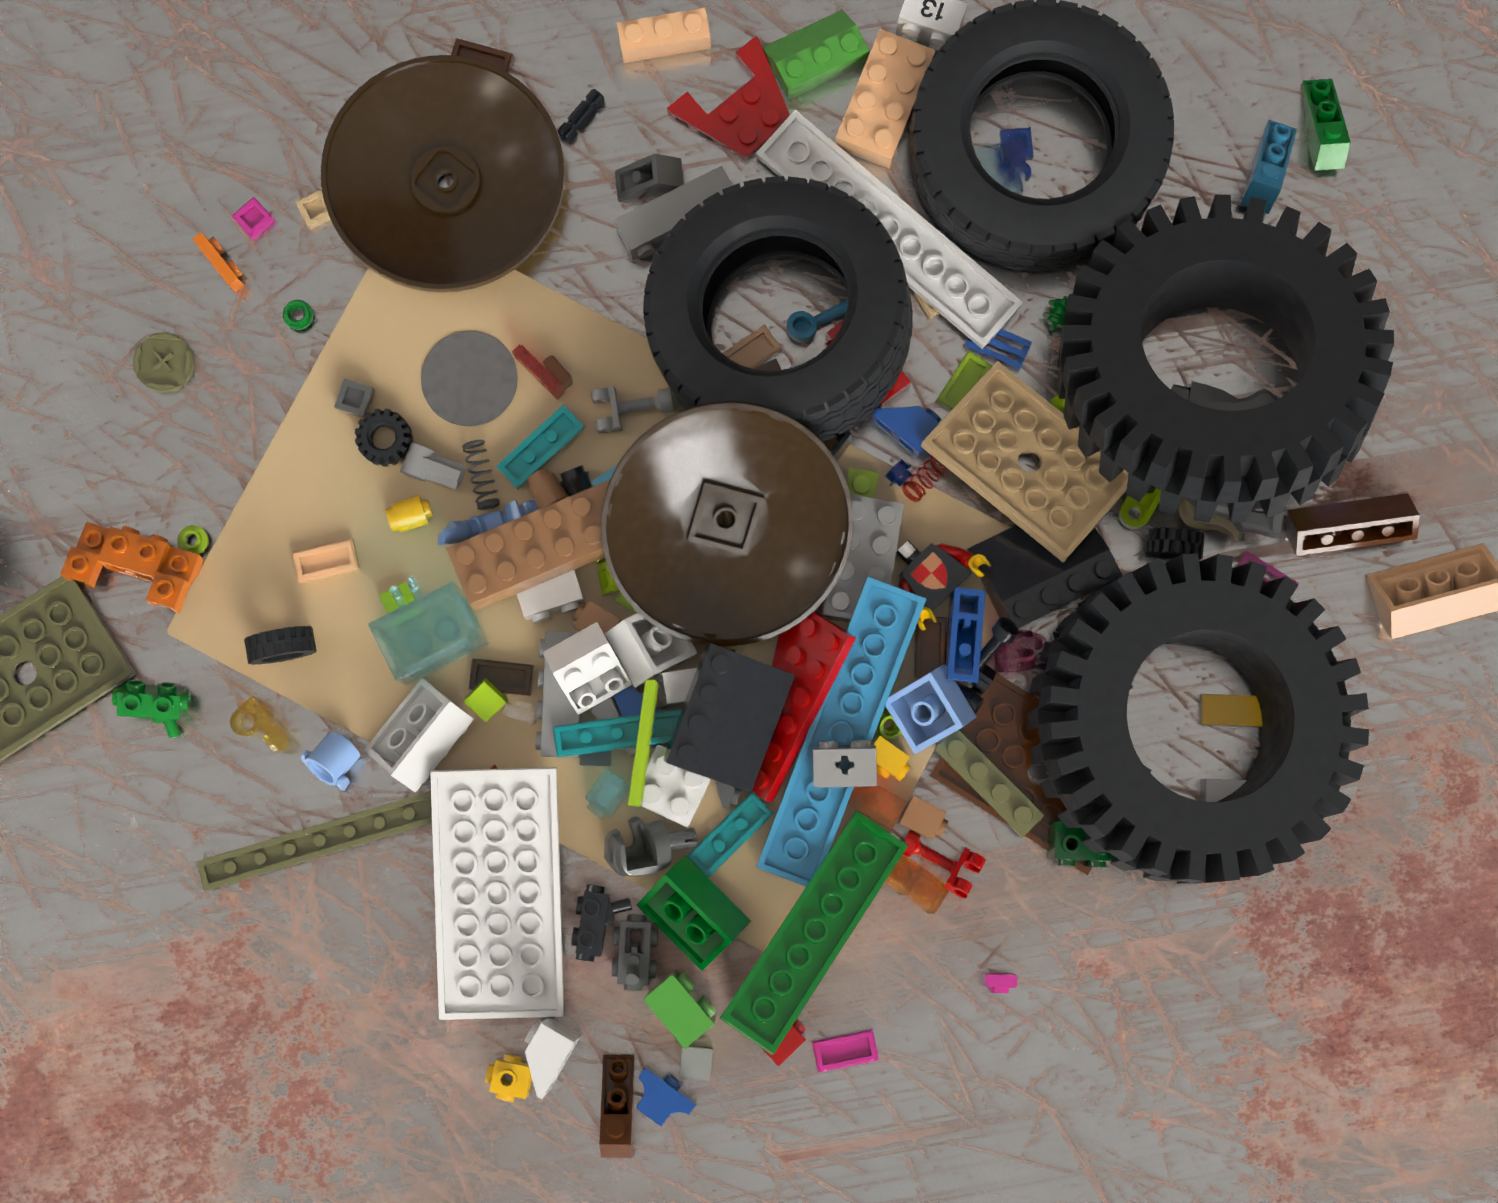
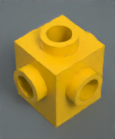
M504 1054L503 1058L498 1057L495 1060L494 1065L489 1064L485 1083H490L489 1092L496 1093L495 1098L504 1101H514L515 1097L526 1099L529 1096L532 1077L528 1063L522 1062L523 1057ZM505 1073L512 1075L513 1082L506 1079Z

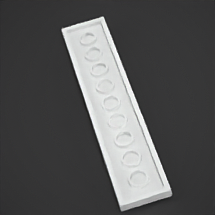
M796 109L756 152V157L778 176H784L785 181L790 176L806 178L808 183L810 179L826 183L829 188L832 185L864 204L880 220L894 241L904 265L908 287L982 350L1022 306L1023 302Z

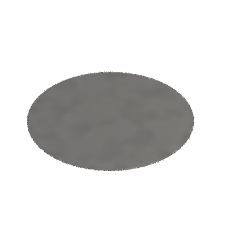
M476 331L458 332L442 339L427 355L421 372V387L430 408L445 421L460 426H478L500 416L512 402L518 382L516 364L509 350L496 338Z

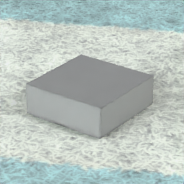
M688 1046L684 1049L682 1047L680 1078L711 1081L713 1048Z

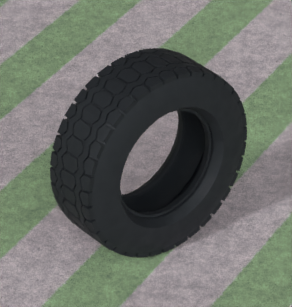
M1034 0L1017 1L1014 5L1012 3L994 8L992 12L989 10L975 17L972 20L973 22L969 21L957 30L939 49L927 67L916 94L909 128L908 153L912 177L918 195H920V199L933 221L942 231H945V235L958 246L961 245L962 249L975 257H982L981 260L996 266L998 264L1002 265L1003 268L1018 271L1022 269L1023 271L1032 272L1060 270L1084 263L1092 259L1093 250L1102 240L1113 246L1117 227L1129 219L1136 225L1161 187L1169 167L1174 143V113L1172 101L1169 98L1170 93L1164 77H1161L1162 72L1154 58H1150V52L1140 40L1135 41L1136 36L1123 25L1119 27V22L1104 13L1100 16L1097 10L1084 5L1080 8L1077 3L1062 0L1059 3H1056V0H1037L1036 2ZM1028 77H1043L1057 80L1080 92L1095 108L1105 129L1107 155L1103 170L1082 189L1057 198L1042 199L1022 196L1000 185L981 165L976 156L970 133L971 116L978 104L989 93L1007 82Z
M784 176L765 177V182H763L762 178L744 181V186L742 187L738 183L722 189V195L717 192L703 200L704 206L697 204L685 214L686 220L681 218L670 230L671 236L667 235L660 245L658 254H655L649 269L650 274L647 276L644 290L643 314L648 344L665 381L676 399L685 409L700 404L721 401L749 402L764 405L793 417L808 427L823 442L836 437L835 433L840 435L855 426V422L860 423L871 414L873 407L877 408L888 395L887 391H891L899 378V372H902L908 356L913 328L912 302L904 265L894 241L880 220L864 204L853 196H849L846 192L832 185L829 188L826 183L812 179L808 183L806 178L788 176L787 181H785ZM778 258L803 259L826 268L846 288L848 292V306L843 324L836 337L816 357L793 368L764 371L748 368L732 361L714 345L712 321L715 308L725 289L741 273L754 265Z

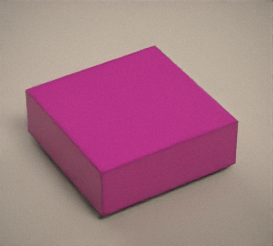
M254 196L232 215V218L253 240L276 221Z

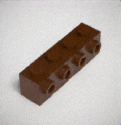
M1408 493L1287 510L1286 535L1296 556L1416 540L1418 537L1420 514Z

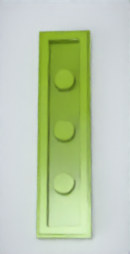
M645 680L628 800L629 806L640 807L643 802L659 683L656 680Z

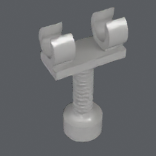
M614 386L591 390L593 404L610 401L613 417L595 420L598 433L622 430L620 414L622 412L628 413V411L634 412V410L640 411V409L646 410V408L652 409V407L659 408L662 413L674 412L670 387L658 389V394L654 397L624 402L617 401Z

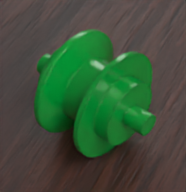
M1064 296L1063 299L1048 301L1052 309L1050 312H1044L1043 317L1051 325L1050 330L1055 331L1056 328H1063L1067 296Z

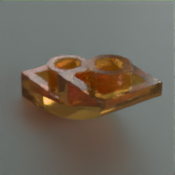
M904 855L901 856L885 881L898 894L908 896L928 914L936 913L949 892L944 889V883Z

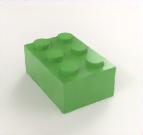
M675 969L654 987L643 1000L681 1046L686 1049L714 1025L716 1008L705 995L700 998L695 993L694 988L696 984L685 971L680 974Z

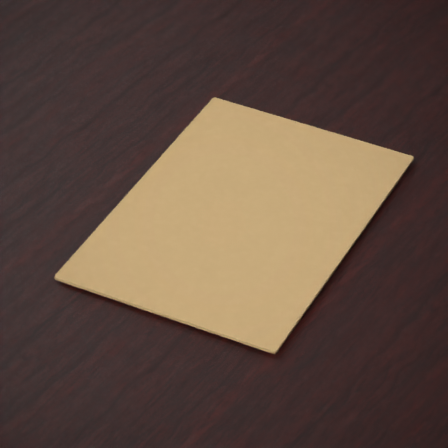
M368 268L204 561L198 576L193 581L180 613L176 612L167 628L168 634L371 742L419 680L424 678L474 719L466 732L459 737L448 751L446 757L439 762L434 770L557 767L559 843L614 873L616 872L604 859V839L609 831L618 829L624 840L625 847L631 846L633 834L628 821L630 818L637 816L645 824L663 820L668 832L693 827L697 838H693V840H697L698 845L750 794V792L741 789L737 805L731 803L729 809L723 808L717 791L716 781L711 779L691 825L687 828L645 807L628 805L635 756H630L624 749L612 750L611 766L579 765L580 758L541 756V750H536V732L542 731V719H537L538 700L543 701V688H538L539 670H544L545 657L539 656L540 639H545L546 632H579L573 627L576 621L572 618L576 611L562 614V611L558 610L549 613L551 618L533 623L532 619L526 620L524 618L516 594L474 612L467 601L446 549L455 544L438 545L439 533L446 529L447 524L451 521L469 520L472 516H479L498 510L505 513L504 506L513 500H516L518 505L528 500H534L528 490L529 484L527 482L517 490L496 466L563 404L584 425L585 429L543 467L547 468L550 473H554L559 482L563 481L560 473L583 465L585 472H589L590 482L616 466L630 446L649 428L664 418L685 409L672 392L674 412L662 413L656 407H652V409L646 408V410L640 409V411L634 410V412L628 411V413L622 412L620 414L622 430L598 433L595 420L613 417L610 401L593 404L591 390L614 386L617 401L624 402L654 397L658 394V389L669 388L653 358L647 338L517 270H513L498 280L474 289L458 292H427L396 284ZM476 331L496 338L509 350L517 368V389L510 405L494 420L478 426H460L439 417L428 405L421 387L422 367L429 352L442 339L458 332ZM550 355H553L573 379V384L566 390L547 371L543 364V361ZM347 379L374 388L375 391L367 413H375V409H380L381 411L390 409L392 412H397L405 419L412 430L413 442L411 443L424 446L436 452V455L465 465L464 477L457 491L429 480L424 482L401 473L400 469L404 462L402 459L398 460L396 465L388 464L389 467H383L380 464L377 466L368 461L360 453L355 443V438H357L355 429H358L360 426L358 424L359 420H364L365 418L334 408L343 380ZM380 427L373 434V443L380 449L389 448L395 441V432L390 427ZM835 438L823 441L830 451L839 442ZM474 440L485 441L479 447L465 450L477 451L487 449V452L474 455L468 460H490L487 463L475 466L471 471L493 470L491 473L483 474L473 481L495 480L494 483L484 485L476 489V491L497 490V493L487 495L478 500L481 502L487 499L498 498L500 499V505L486 510L477 509L478 506H476L475 500L480 494H475L473 489L479 484L470 482L471 478L476 474H471L467 471L473 464L465 461L466 457L470 454L463 452L462 445ZM851 444L837 461L846 481L849 468L879 472L875 499L904 503L896 552L908 540L921 553L931 543L934 545L943 543L966 550L1011 528ZM420 495L422 500H429L433 516L428 517L429 524L402 533L400 530L396 532L391 530L385 509L392 507V503ZM727 511L732 522V512ZM720 512L718 518L722 525V512ZM725 515V525H728L727 518ZM348 539L354 540L360 570L304 583L298 582L292 552ZM897 554L891 585L898 587L901 580L899 577L900 573L908 566ZM605 557L575 569L585 601L580 603L579 606L581 604L586 606L590 600L622 621L637 614L615 602L619 592L613 595L602 596L596 566L605 562ZM969 569L972 572L970 576L958 586V588L986 591L980 577H977L971 569ZM407 581L421 610L392 623L379 595ZM987 591L985 594L981 650L993 637L992 627L999 619ZM950 595L933 611L934 617H947V623ZM825 600L820 604L819 613L821 615L823 614ZM830 620L847 631L848 622ZM286 627H313L316 653L283 662L261 665L248 664L244 638L260 632ZM915 631L892 694L919 679L914 678ZM778 635L756 643L722 647L725 649H736L738 654L772 666ZM692 642L697 654L668 672L698 668L706 645ZM946 646V667H947V646ZM472 658L534 665L531 696L503 693L508 698L507 703L485 722L463 702L465 697L472 691L469 689ZM956 681L965 686H968L969 682ZM645 683L635 688L642 695L644 694ZM611 696V697L613 698V700H614V702H615L617 708H618V711H619L621 717H622V714H621V712H620V710H619V707H618V705H617V703H616V700H615L614 696ZM657 696L656 706L659 708V702H658V696ZM683 705L661 708L660 710L669 711L682 709ZM590 709L582 712V722L597 720ZM892 719L886 720L883 727L889 728L892 725ZM876 733L874 734L870 745H873V743L878 738V735ZM902 733L895 739L887 740L910 756L907 764L911 766L901 781L890 775L885 779L877 774V786L854 787L831 847L856 811H859L891 833L938 742L914 754ZM664 743L660 746L667 748L669 743ZM656 747L653 748V749H650L648 764H649V762H650V760H651V757H652V755H653V753H654ZM801 748L774 801H765L758 796L774 814L709 877L751 920L736 938L761 951H764L806 887L756 868ZM689 847L671 851V864L654 874L622 877L650 891L684 855L687 856L694 848Z

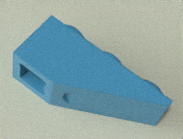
M1270 119L1268 120L1245 184L1240 202L1241 205L1248 207L1251 197L1267 200L1265 213L1269 214L1283 185L1297 129Z

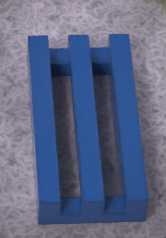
M1000 329L996 336L1023 347L1022 350L997 339H991L988 344L1018 356L1019 358L1016 361L985 347L982 350L972 340L967 339L964 348L994 361H999L1001 364L1020 371L1032 343L1003 329Z

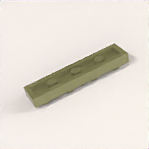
M959 730L948 735L934 749L1020 837H1024L1045 816Z

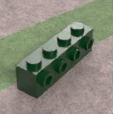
M1049 821V851L1047 858L1057 859V865L1075 866L1076 860H1087V867H1106V861L1112 860L1113 855L1109 852H1092L1081 843L1087 835L1082 828H1067L1062 821ZM1071 838L1075 841V844L1070 843L1068 839Z

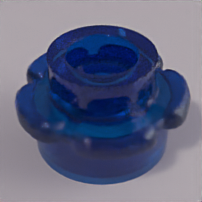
M902 459L897 462L885 475L891 482L889 485L892 486L896 483L900 487L912 475L909 471L912 465H907Z

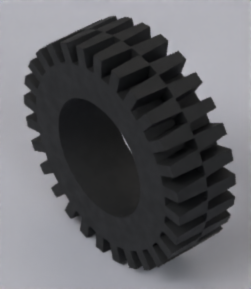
M1215 194L1207 219H1202L1195 196L1182 198L1179 200L1172 223L1160 204L1146 211L1141 231L1130 219L1117 227L1113 246L1102 240L1093 250L1090 268L1082 265L1075 279L1073 294H1069L1065 308L1057 368H1059L1058 396L1059 399H1065L1064 419L1068 429L1079 427L1078 448L1087 458L1101 450L1099 473L1109 482L1126 470L1128 472L1126 495L1138 502L1142 500L1152 485L1161 489L1158 511L1173 516L1181 497H1187L1196 500L1195 521L1210 522L1219 502L1228 504L1230 523L1246 522L1256 501L1260 502L1267 518L1282 513L1290 494L1299 506L1311 500L1320 482L1322 481L1329 487L1339 478L1346 461L1352 463L1359 452L1378 411L1391 376L1393 362L1388 360L1394 347V330H1384L1390 310L1386 298L1372 300L1377 279L1370 269L1352 276L1358 253L1346 243L1326 257L1332 230L1318 222L1303 240L1300 239L1296 234L1301 212L1286 206L1276 227L1263 223L1267 201L1265 199L1251 197L1243 219L1232 218L1231 195ZM1205 307L1237 310L1262 321L1283 339L1296 362L1299 382L1281 398L1261 407L1239 411H1225L1203 407L1179 396L1159 379L1147 360L1142 342L1157 325L1178 313Z
M1198 553L1182 554L1164 563L1163 559L1150 562L1119 577L1078 604L1080 608L1065 617L1055 629L1060 633L1059 637L1044 647L1039 658L1040 661L1046 664L1043 672L1032 678L1029 694L1039 696V705L1027 713V729H1039L1040 743L1029 749L1033 764H1046L1050 776L1049 779L1040 783V786L1046 798L1060 797L1066 809L1057 816L1067 828H1082L1087 833L1081 842L1092 852H1109L1113 855L1110 864L1124 871H1143L1142 878L1154 881H1177V884H1200L1240 880L1242 877L1259 876L1274 871L1273 864L1294 861L1305 854L1301 844L1321 840L1331 830V827L1323 820L1324 817L1344 813L1351 801V798L1339 791L1340 787L1359 781L1364 765L1351 761L1348 758L1351 751L1368 746L1369 729L1351 727V716L1369 709L1367 693L1348 695L1345 685L1346 680L1361 673L1357 659L1336 660L1331 649L1345 641L1346 637L1339 626L1319 630L1314 624V621L1325 610L1315 598L1295 603L1290 598L1298 584L1286 576L1265 582L1263 578L1267 566L1254 561L1232 568L1233 556L1216 554L1199 561ZM1173 642L1191 643L1219 653L1241 671L1258 699L1262 715V735L1257 758L1249 774L1244 779L1247 781L1235 792L1217 802L1189 799L1165 787L1143 765L1131 741L1127 722L1129 691L1141 664L1161 644Z

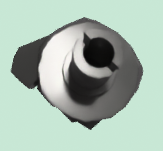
M635 816L628 820L633 834L632 845L625 847L624 840L618 829L609 831L604 839V859L620 876H646L654 874L671 864V851L696 847L697 840H693V838H697L693 827L668 832L663 820L645 824L639 817Z

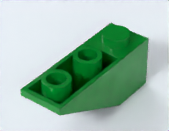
M1333 79L1302 81L1308 149L1314 171L1344 169L1351 141Z

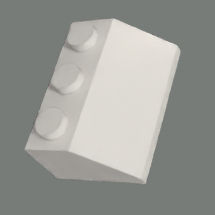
M421 678L364 750L392 777L416 793L420 786L427 781L430 772L446 757L448 751L459 737L466 732L474 719L428 681Z
M552 1017L536 1022L524 1042L529 1044L525 1054L536 1096L540 1099H543L551 1090L582 1035Z

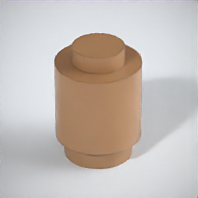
M547 468L536 471L526 480L529 484L528 490L539 509L568 497L555 474L550 473Z

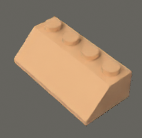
M1484 543L1367 574L1368 584L1379 620L1391 639L1498 611V562Z

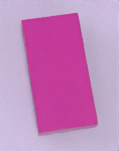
M872 1028L812 1041L818 1073L879 1060Z

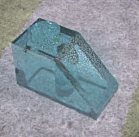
M605 768L585 797L590 802L587 808L599 818H602L604 814L611 818L629 796L630 785L610 769Z

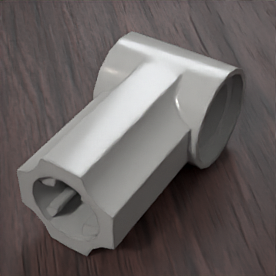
M411 443L400 472L414 479L424 482L429 480L457 491L463 480L466 466L436 455V452L424 446Z

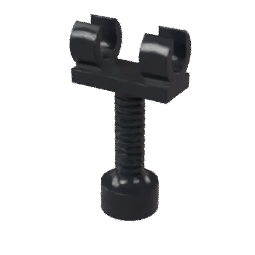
M1005 617L999 618L992 627L993 637L981 650L978 683L973 682L974 686L972 687V689L979 691L980 695L991 685L996 671L986 665V663L1003 643L1011 644L1019 634L1016 624Z

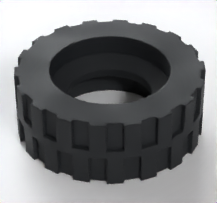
M312 626L274 629L244 638L248 664L251 665L293 660L312 655L317 651Z

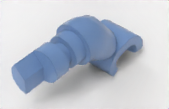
M513 500L504 506L505 513L498 510L479 516H472L469 520L451 521L447 524L446 529L439 533L438 545L457 544L539 509L535 500H528L518 505L516 500Z

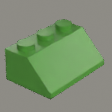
M843 10L762 47L788 101L865 65L870 52L857 25Z

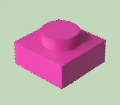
M983 973V986L990 987V993H1009V987L1017 988V975L1014 973Z

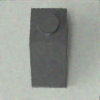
M652 154L615 170L618 200L658 197L684 185L681 158Z

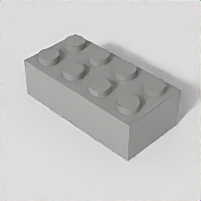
M851 495L854 523L852 544L843 572L835 587L825 599L822 614L824 617L830 620L850 623L867 576L891 585L904 503Z

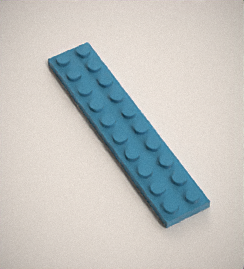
M867 576L847 628V632L855 636L856 639L814 722L809 728L756 868L806 886L829 853L854 787H814L813 746H819V741L827 740L838 741V746H851L852 740H869L871 744L926 598ZM846 755L842 756L841 761L836 762V765H841L844 771L848 770L849 765L854 764V761H849Z

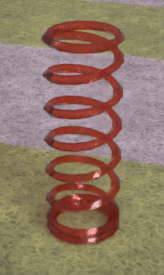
M932 455L930 460L924 462V467L917 469V474L911 475L910 481L902 484L903 493L911 501L919 502L926 495L925 489L913 481L915 476L918 477L924 487L928 489L933 488L931 481L919 474L920 470L924 469L926 475L932 481L939 482L938 475L932 469L926 467L927 463L931 462L932 467L938 474L946 475L944 467L938 462L933 461ZM934 464L939 466L943 470V473L940 472ZM928 471H930L937 478V480L930 476ZM921 478L926 480L929 483L930 487L926 485ZM906 486H908V487H910L911 489H913V490L916 492V494L918 495V497H915L914 495H912V494L908 491V489H907Z

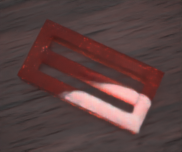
M519 344L512 351L515 359L557 400L565 393L563 385L523 345Z

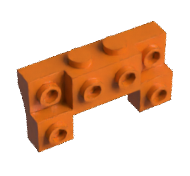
M86 522L76 548L71 546L60 575L68 581L77 580L94 588L104 566L106 569L152 582L146 601L153 606H157V604L162 605L174 612L180 613L186 595L193 581L198 576L204 559L199 554L171 547L168 544V539L156 534H151L149 538L140 535V531L128 526H122V529L110 526L109 529Z

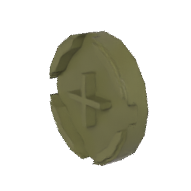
M167 332L154 333L148 336V339L138 345L133 357V367L137 378L150 390L160 393L175 392L184 387L191 379L195 369L194 353L189 344L179 336Z

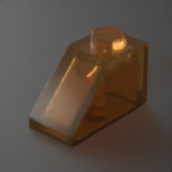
M877 785L854 787L847 805L886 828L893 829L907 801Z

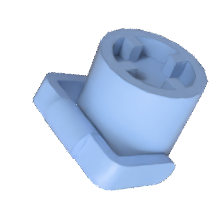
M330 731L312 752L306 750L302 754L301 760L321 781L336 786L344 792L350 784V781L344 775L359 759L360 754L348 739L339 733Z

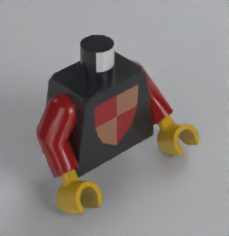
M908 540L896 552L908 565L899 575L901 580L898 587L926 598L917 622L922 631L926 630L923 624L925 619H932L936 623L933 611L953 592L955 587L961 585L972 572L969 569L977 577L981 578L984 574L978 567L982 564L991 566L986 557L981 554L974 555L963 548L943 543L937 545L931 543L921 553Z

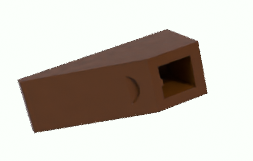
M603 1055L599 1139L601 1158H633L634 1055Z

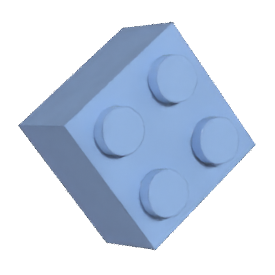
M945 664L889 696L885 705L914 754L961 729L976 718L975 713L955 680L946 679Z

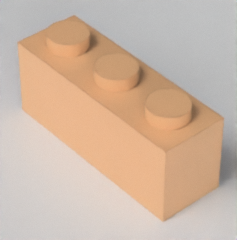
M705 7L617 22L623 63L711 49V37Z

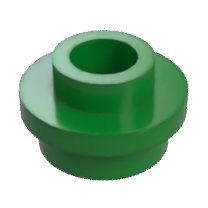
M303 300L290 301L284 307L283 320L287 326L294 330L307 328L313 320V310ZM297 311H303L304 313L303 318L300 320L294 319V314Z

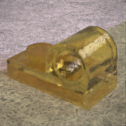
M252 696L231 715L230 726L237 735L251 738L265 732L266 735L263 739L273 752L278 750L280 753L286 754L295 747V744L259 698ZM251 714L254 718V725L250 730L245 731L241 724L244 716Z

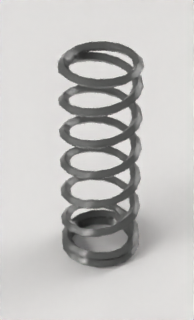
M474 440L462 445L463 452L470 454L466 457L465 461L473 464L467 471L471 474H476L471 478L470 482L479 484L473 489L475 494H480L475 500L478 510L491 509L500 505V499L498 498L478 501L487 495L497 493V490L476 491V489L484 485L494 483L495 480L473 481L475 478L493 471L491 469L471 471L475 466L487 463L490 460H468L474 455L487 452V449L477 451L465 450L483 445L485 443L484 440Z

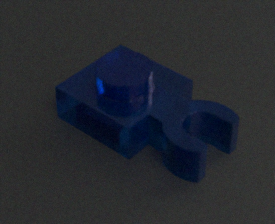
M1031 127L1000 130L1002 163L1011 162L1007 173L1008 181L1010 183L1014 182V172L1016 170H1021L1025 175V181H1029L1031 168L1025 161L1032 160L1034 157Z

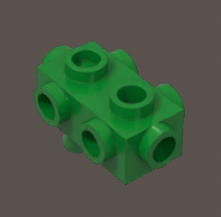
M132 680L121 687L113 688L112 705L117 706L116 716L152 718L154 723L163 722L169 738H173L181 734L176 720H180L185 710H189L190 692H186L184 687H177L175 683L164 682L154 686L146 685L144 681Z

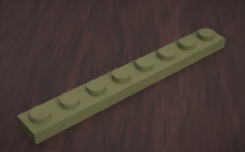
M431 791L196 861L204 891H209L432 824Z

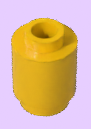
M420 495L392 503V507L385 509L393 532L400 530L402 533L429 524L428 517L433 516L429 500H422Z

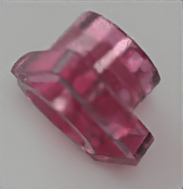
M1019 630L1018 636L1011 644L1003 643L994 653L996 671L1018 672L1036 668L1034 650H1040L1045 646L1046 638L1044 634L1033 633L1032 630Z

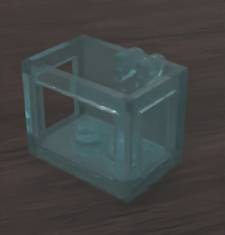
M412 576L407 581L416 600L406 604L400 588L394 585L389 589L398 609L368 623L396 681L408 685L489 644L463 590L453 581L424 595L415 577Z

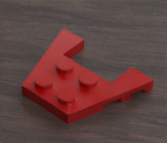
M757 36L735 52L738 60L750 72L753 78L709 114L701 108L688 91L667 107V112L672 117L679 118L692 129L704 133L712 138L714 142L744 160L754 155L790 116Z

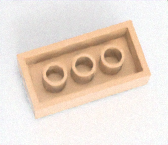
M879 29L835 137V143L850 155L890 170L912 116L918 88L927 67L935 56L936 50Z

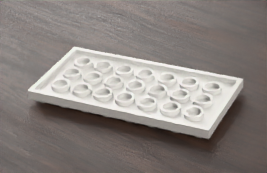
M557 767L432 770L430 778L439 1020L564 1017Z

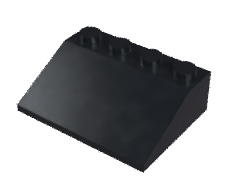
M1018 525L966 549L974 555L981 554L985 556L990 562V567L987 564H982L978 567L984 574L980 579L999 618L1005 617L1011 620L1018 628L1123 576L1109 547L1096 528L1088 534L1064 563Z
M707 642L663 760L673 766L751 793L795 675Z

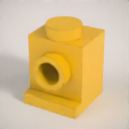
M878 736L873 745H876L877 774L885 779L890 775L901 781L911 767L907 764L910 756L883 737Z

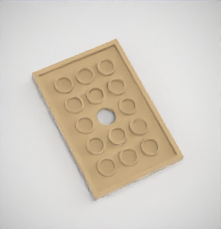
M999 361L990 368L921 444L923 449L1063 563L1127 491L1128 472L1124 470L1111 482L1106 480L1099 473L1101 450L1086 458L1078 448L1079 427L1069 430L1064 414ZM1031 452L1036 454L1040 459V468L1034 472L1021 468L1018 462L1020 454H1029Z

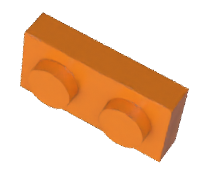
M200 232L192 239L234 292L245 286L238 278L243 273L232 259L226 262L220 255L225 250L214 236L208 239Z

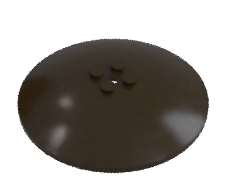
M738 401L711 402L686 408L664 418L649 428L630 446L617 464L605 492L601 514V538L605 560L614 582L628 603L647 621L664 632L693 643L706 645L709 642L717 646L745 645L772 638L789 630L814 612L835 587L843 572L849 556L854 528L852 500L846 479L838 462L821 439L808 427L787 414L764 405ZM722 511H730L734 514V519L728 525H721L717 522L718 514Z

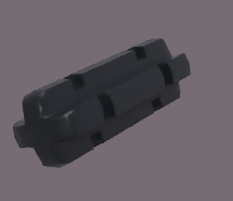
M596 89L590 90L585 96L586 101L582 100L567 118L568 122H564L559 127L558 134L567 142L572 141L577 135V129L581 130L595 113L594 109H599L604 103V96Z

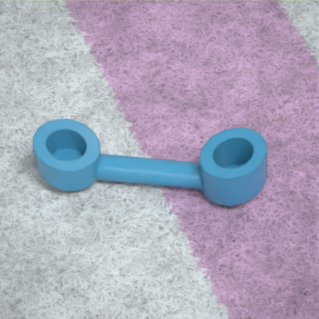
M848 300L814 317L805 311L794 312L787 319L788 335L799 343L811 341L817 333V328L846 314Z

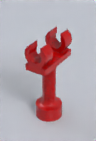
M912 830L909 831L904 840V843L908 845L903 853L904 855L911 857L913 854H918L924 857V859L927 858L930 862L932 861L935 865L938 864L941 868L949 870L950 877L944 889L950 890L956 896L966 899L973 885L966 879L957 877V874L962 865L972 872L979 873L986 861L983 856L971 852L970 849L965 847L958 861L950 860V858L947 859V856L945 857V855L939 854L936 850L934 851V849L928 848L925 844L923 845L921 835Z

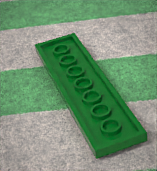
M856 811L719 1019L773 1055L908 845L859 811Z

